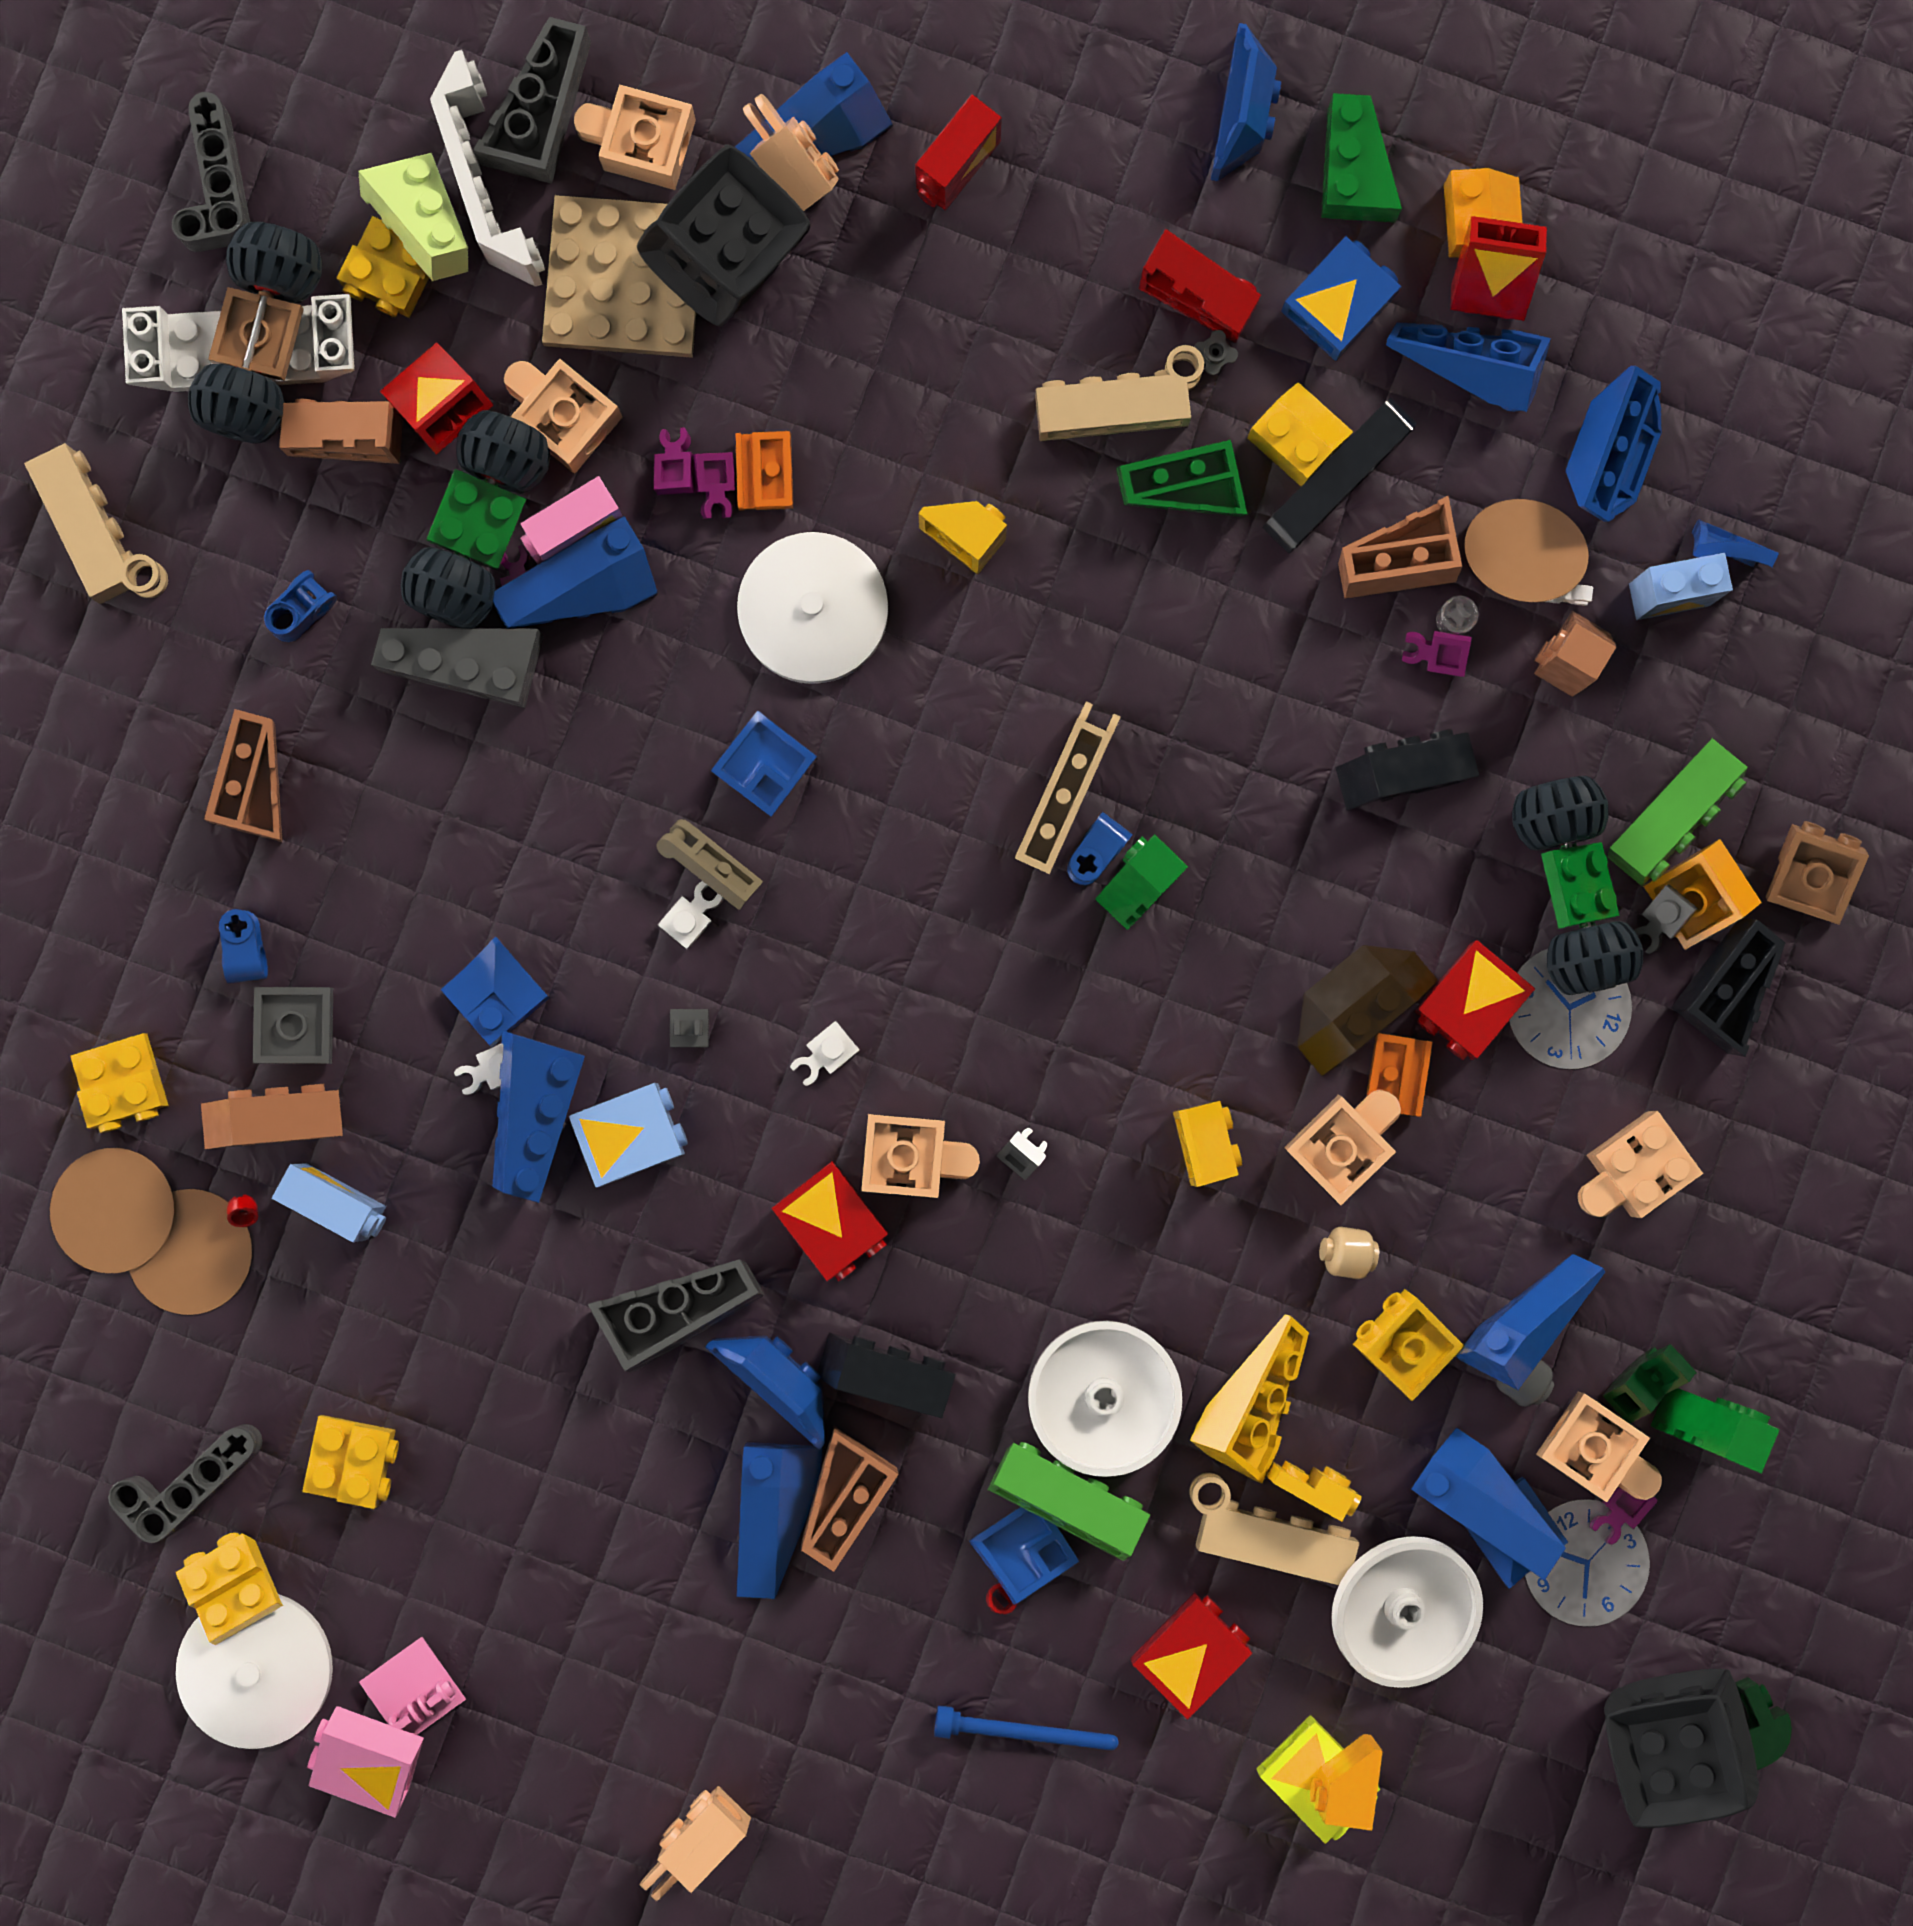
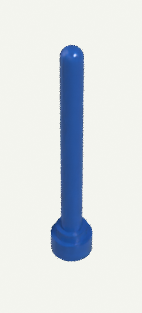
M938 1705L936 1712L934 1737L950 1739L951 1735L958 1736L959 1732L1104 1750H1115L1119 1745L1118 1738L1111 1734L961 1716V1712H955L953 1707Z

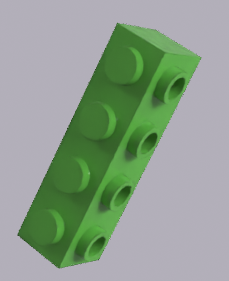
M1712 738L1610 847L1607 858L1641 886L1650 878L1656 882L1670 866L1666 862L1667 859L1675 851L1682 854L1696 838L1692 835L1694 830L1700 824L1707 827L1721 811L1717 806L1726 796L1732 800L1747 783L1743 778L1748 767Z
M1021 1442L1020 1445L1013 1443L1007 1448L987 1490L1122 1561L1132 1556L1150 1517V1514L1142 1510L1143 1505L1127 1496H1122L1120 1499L1108 1493L1109 1487L1093 1478H1088L1086 1481L1074 1475L1075 1470L1058 1460H1054L1051 1463L1040 1457L1041 1451L1030 1444Z

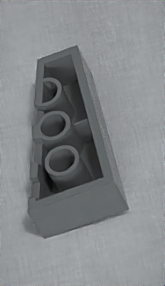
M553 17L548 18L525 58V65L518 77H514L508 88L509 92L499 110H495L489 121L490 126L482 140L479 139L473 149L480 165L552 184L591 46L586 26Z
M381 628L371 665L382 673L525 708L544 636L538 629Z
M739 1259L698 1271L688 1276L620 1294L610 1299L588 1304L624 1371L633 1373L763 1297L764 1293L747 1263Z

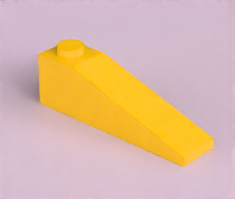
M1285 1314L1206 1406L1195 1426L1190 1441L1211 1458L1256 1482L1263 1483L1279 1450L1282 1437L1276 1435L1281 1414H1288L1291 1402L1286 1401V1395L1290 1381L1298 1377L1309 1332L1292 1316Z

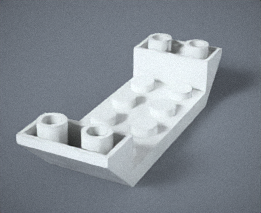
M459 50L454 52L430 101L477 243L490 265L535 287L543 285L539 272L545 271L533 237L526 239L521 227L501 233L500 227L496 223L491 211L494 210L481 179L480 175H482V172L469 143L471 139L463 119L485 111L481 98L486 97L487 92L474 60L467 62L463 51Z
M349 294L311 296L312 305L302 306L304 311L285 381L269 379L277 385L322 383L355 371L351 296ZM160 306L122 308L126 384L174 392L189 391L195 376L205 366L213 364L208 358L221 311L167 314Z

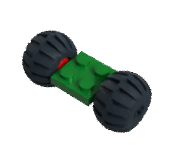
M483 410L469 418L458 434L456 443L457 461L459 466L469 474L454 469L426 539L427 542L454 552V554L432 547L421 549L411 557L404 567L400 584L402 599L407 606L425 616L460 629H473L486 619L493 608V598L496 590L492 574L468 559L498 570L526 501L525 498L511 492L519 494L530 492L540 484L547 474L550 463V449L548 448L547 439L540 431L515 418L489 410Z
M1588 776L1559 779L1527 788L1516 796L1512 809L1513 827L1519 839L1529 849L1537 851L1556 847L1561 848L1542 853L1541 857L1558 929L1579 925V928H1583L1559 934L1552 938L1549 943L1547 970L1553 983L1566 995L1596 992L1635 981L1639 977L1643 965L1642 944L1637 934L1627 923L1616 921L1601 925L1595 924V921L1620 915L1602 842L1581 846L1576 844L1577 842L1601 835L1606 828L1609 817L1608 801L1602 788L1594 779Z

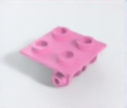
M420 1637L359 1681L364 1691L388 1723L387 1725L418 1735L466 1700L423 1637Z

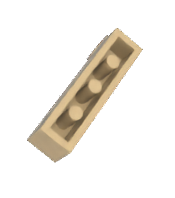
M1178 346L1170 352L1165 369L1155 372V376L1140 378L1138 373H1126L1117 376V380L1102 381L1101 377H1087L1081 379L1080 384L1065 385V382L1062 380L1043 383V387L1036 388L1035 394L1040 441L1189 426L1191 411L1188 391L1196 387L1200 381L1204 369L1202 354L1193 346ZM1177 361H1188L1194 366L1195 373L1188 377L1180 376L1174 371L1172 365Z
M64 443L24 463L91 599L101 604L128 590L135 592L143 598H155L165 591L168 584V575L159 563L149 556L143 554L133 555L131 551H124L120 539L124 538L123 532L113 517L108 518L103 506L108 504L105 495L97 484L92 485L87 475L91 471V467L80 450L76 452ZM151 567L153 572L151 580L143 586H137L136 578L138 573L143 568Z
M1087 701L1079 718H1077L1015 856V859L1050 874L1120 720V716L1113 714L1106 731L1087 723L1086 720L1093 704Z
M1206 1472L1199 1474L1190 1484L1189 1495L1191 1501L1203 1513L1195 1545L1198 1551L1335 1585L1340 1584L1347 1571L1355 1563L1359 1542L1350 1536L1351 1530L1328 1525V1530L1313 1527L1314 1521L1293 1515L1290 1521L1275 1518L1277 1512L1254 1506L1253 1512L1238 1509L1239 1503L1230 1500L1231 1493L1228 1485L1215 1473ZM1207 1483H1216L1221 1486V1497L1212 1505L1202 1504L1198 1500L1200 1488Z

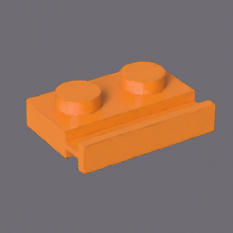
M790 431L752 432V434L735 433L739 511L745 509H793Z
M1381 1033L1376 1034L1366 1097L1376 1090L1388 1091L1399 1101L1401 1107L1400 1114L1421 1117L1433 1042Z

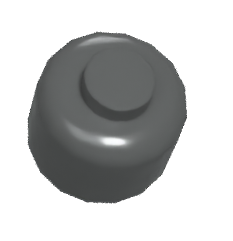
M1540 1360L1519 1390L1497 1379L1496 1385L1501 1392L1520 1406L1539 1405L1549 1397L1553 1390V1372L1549 1365Z

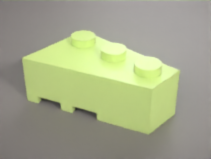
M432 153L358 171L360 196L367 204L370 203L382 217L384 225L389 230L392 229L403 242V247L432 281L468 272V246Z

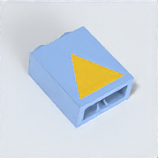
M1725 553L1652 566L1629 583L1636 620L1708 607L1733 590Z
M652 1083L569 1116L595 1187L604 1186L685 1154L682 1146L688 1144L681 1124H673L669 1111L674 1109V1105L667 1088L660 1089L658 1083Z
M307 1163L290 1164L272 1196V1199L351 1242L368 1240L370 1236L376 1237L386 1221V1217L382 1215L386 1208L385 1205Z

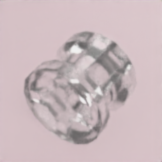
M1455 596L1450 598L1437 612V627L1441 632L1464 636L1477 623L1479 615L1477 606L1468 597Z

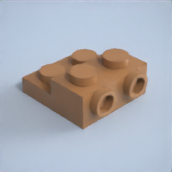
M1807 821L1803 822L1802 827L1792 824L1778 856L1780 863L1765 897L1769 902L1840 925L1869 855L1865 848L1860 847L1862 841L1851 835L1840 833L1838 839L1824 835L1826 829L1817 824Z

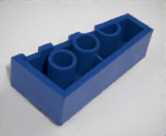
M502 1031L503 1059L502 1063H500L499 1079H501L500 1102H498L497 1117H499L498 1136L495 1139L492 1187L503 1193L539 1203L585 1056Z

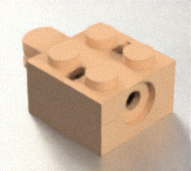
M619 84L612 109L592 103H585L578 108L574 115V124L578 136L583 141L601 146L599 159L604 171L676 190L696 121L692 104Z
M760 94L755 98V102L775 131L773 132L759 111L751 103L744 106L743 111L763 139L750 154L759 167L805 211L834 188L839 180L835 173L839 169L827 152L821 155L813 144L816 137L805 121L802 120L798 123L795 117H792L785 123L769 100L763 94Z
M561 359L554 364L546 375L526 361L513 363L505 373L504 383L508 392L522 403L511 417L540 431L547 439L550 454L574 474L623 417L616 404ZM586 395L593 399L592 402L586 398Z
M1376 1090L1371 1092L1354 1109L1338 1094L1284 1148L1342 1205L1396 1153L1381 1135L1399 1118L1401 1113L1400 1103L1388 1091ZM1363 1166L1364 1169L1357 1174L1356 1172Z
M1647 1111L1586 1155L1599 1172V1175L1581 1187L1578 1192V1202L1583 1211L1595 1217H1605L1623 1205L1631 1217L1643 1218L1701 1176L1703 1172L1658 1111ZM1632 1136L1635 1137L1631 1141L1627 1142V1140L1630 1139Z
M868 1114L862 1191L938 1198L940 1178L968 1179L972 1177L980 1164L979 1154L968 1143L943 1141L945 1121ZM902 1125L911 1126V1129H910V1128H902ZM897 1183L906 1184V1187L897 1186Z
M1579 1391L1536 1453L1544 1461L1605 1502H1608L1617 1487H1620L1637 1499L1647 1500L1654 1497L1662 1485V1476L1658 1469L1639 1456L1650 1438L1585 1393ZM1602 1418H1606L1610 1421V1423L1608 1424L1607 1422L1602 1420ZM1570 1465L1578 1471L1576 1472L1573 1469H1571Z
M719 1786L711 1793L705 1789L690 1805L691 1810L687 1813L685 1821L683 1822L680 1818H677L663 1833L664 1838L659 1843L662 1847L657 1859L659 1862L639 1884L644 1890H647L666 1870L670 1872L652 1892L651 1897L655 1901H658L677 1881L692 1893L746 1836L751 1817Z

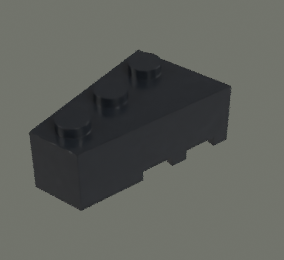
M1446 729L1430 734L1431 740L1421 742L1419 736H1413L1397 741L1398 747L1388 749L1386 742L1365 747L1364 755L1335 767L1346 811L1359 808L1370 802L1379 800L1385 802L1393 800V797L1412 793L1418 794L1463 783L1478 777L1479 772L1469 733L1465 732L1454 735L1452 729Z
M1742 918L1736 921L1671 1008L1727 1054L1746 1057L1749 1049L1747 1042L1754 1022L1758 1023L1762 1012L1759 1011L1766 988L1770 989L1785 942L1757 919Z
M829 1332L817 1371L821 1375V1380L837 1390L943 1418L956 1375L944 1368L945 1361L924 1355L921 1361L911 1358V1352L902 1348L889 1345L888 1350L876 1347V1342L867 1338L854 1335L853 1339Z

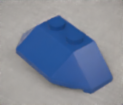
M1239 23L1235 36L1211 180L1219 181L1261 152L1264 139L1271 140L1274 129L1275 117L1269 116L1271 103H1278L1281 89V81L1275 80L1277 66L1247 24Z
M1637 366L1628 367L1591 401L1565 470L1578 506L1604 522H1610L1616 515L1622 513L1637 501L1662 433L1661 405L1658 396L1661 392V382Z
M767 1335L714 1338L705 1346L707 1350L716 1356L817 1449L820 1450L826 1442L823 1386L818 1382L821 1375L808 1363L804 1362L800 1366L790 1357L793 1350L777 1336L771 1340Z

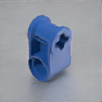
M306 570L298 575L290 583L287 590L267 608L264 615L265 625L279 640L284 642L295 641L317 619L324 616L332 608L337 600V596L333 592L328 593L314 580V574L310 570ZM307 591H310L316 599H313ZM284 614L293 615V622L290 627L283 630L277 629L276 623L280 616Z
M1102 812L1067 864L1069 878L1078 885L1092 884L1098 879L1110 861L1116 858L1133 834ZM1088 858L1093 862L1090 868L1094 873L1087 871L1083 875L1078 872L1080 864L1076 860L1084 862Z
M239 909L227 911L219 921L222 966L226 982L231 984L266 979L268 976V965L259 919L254 913ZM239 920L247 922V929L241 930V935L239 932H233L232 925L237 924Z

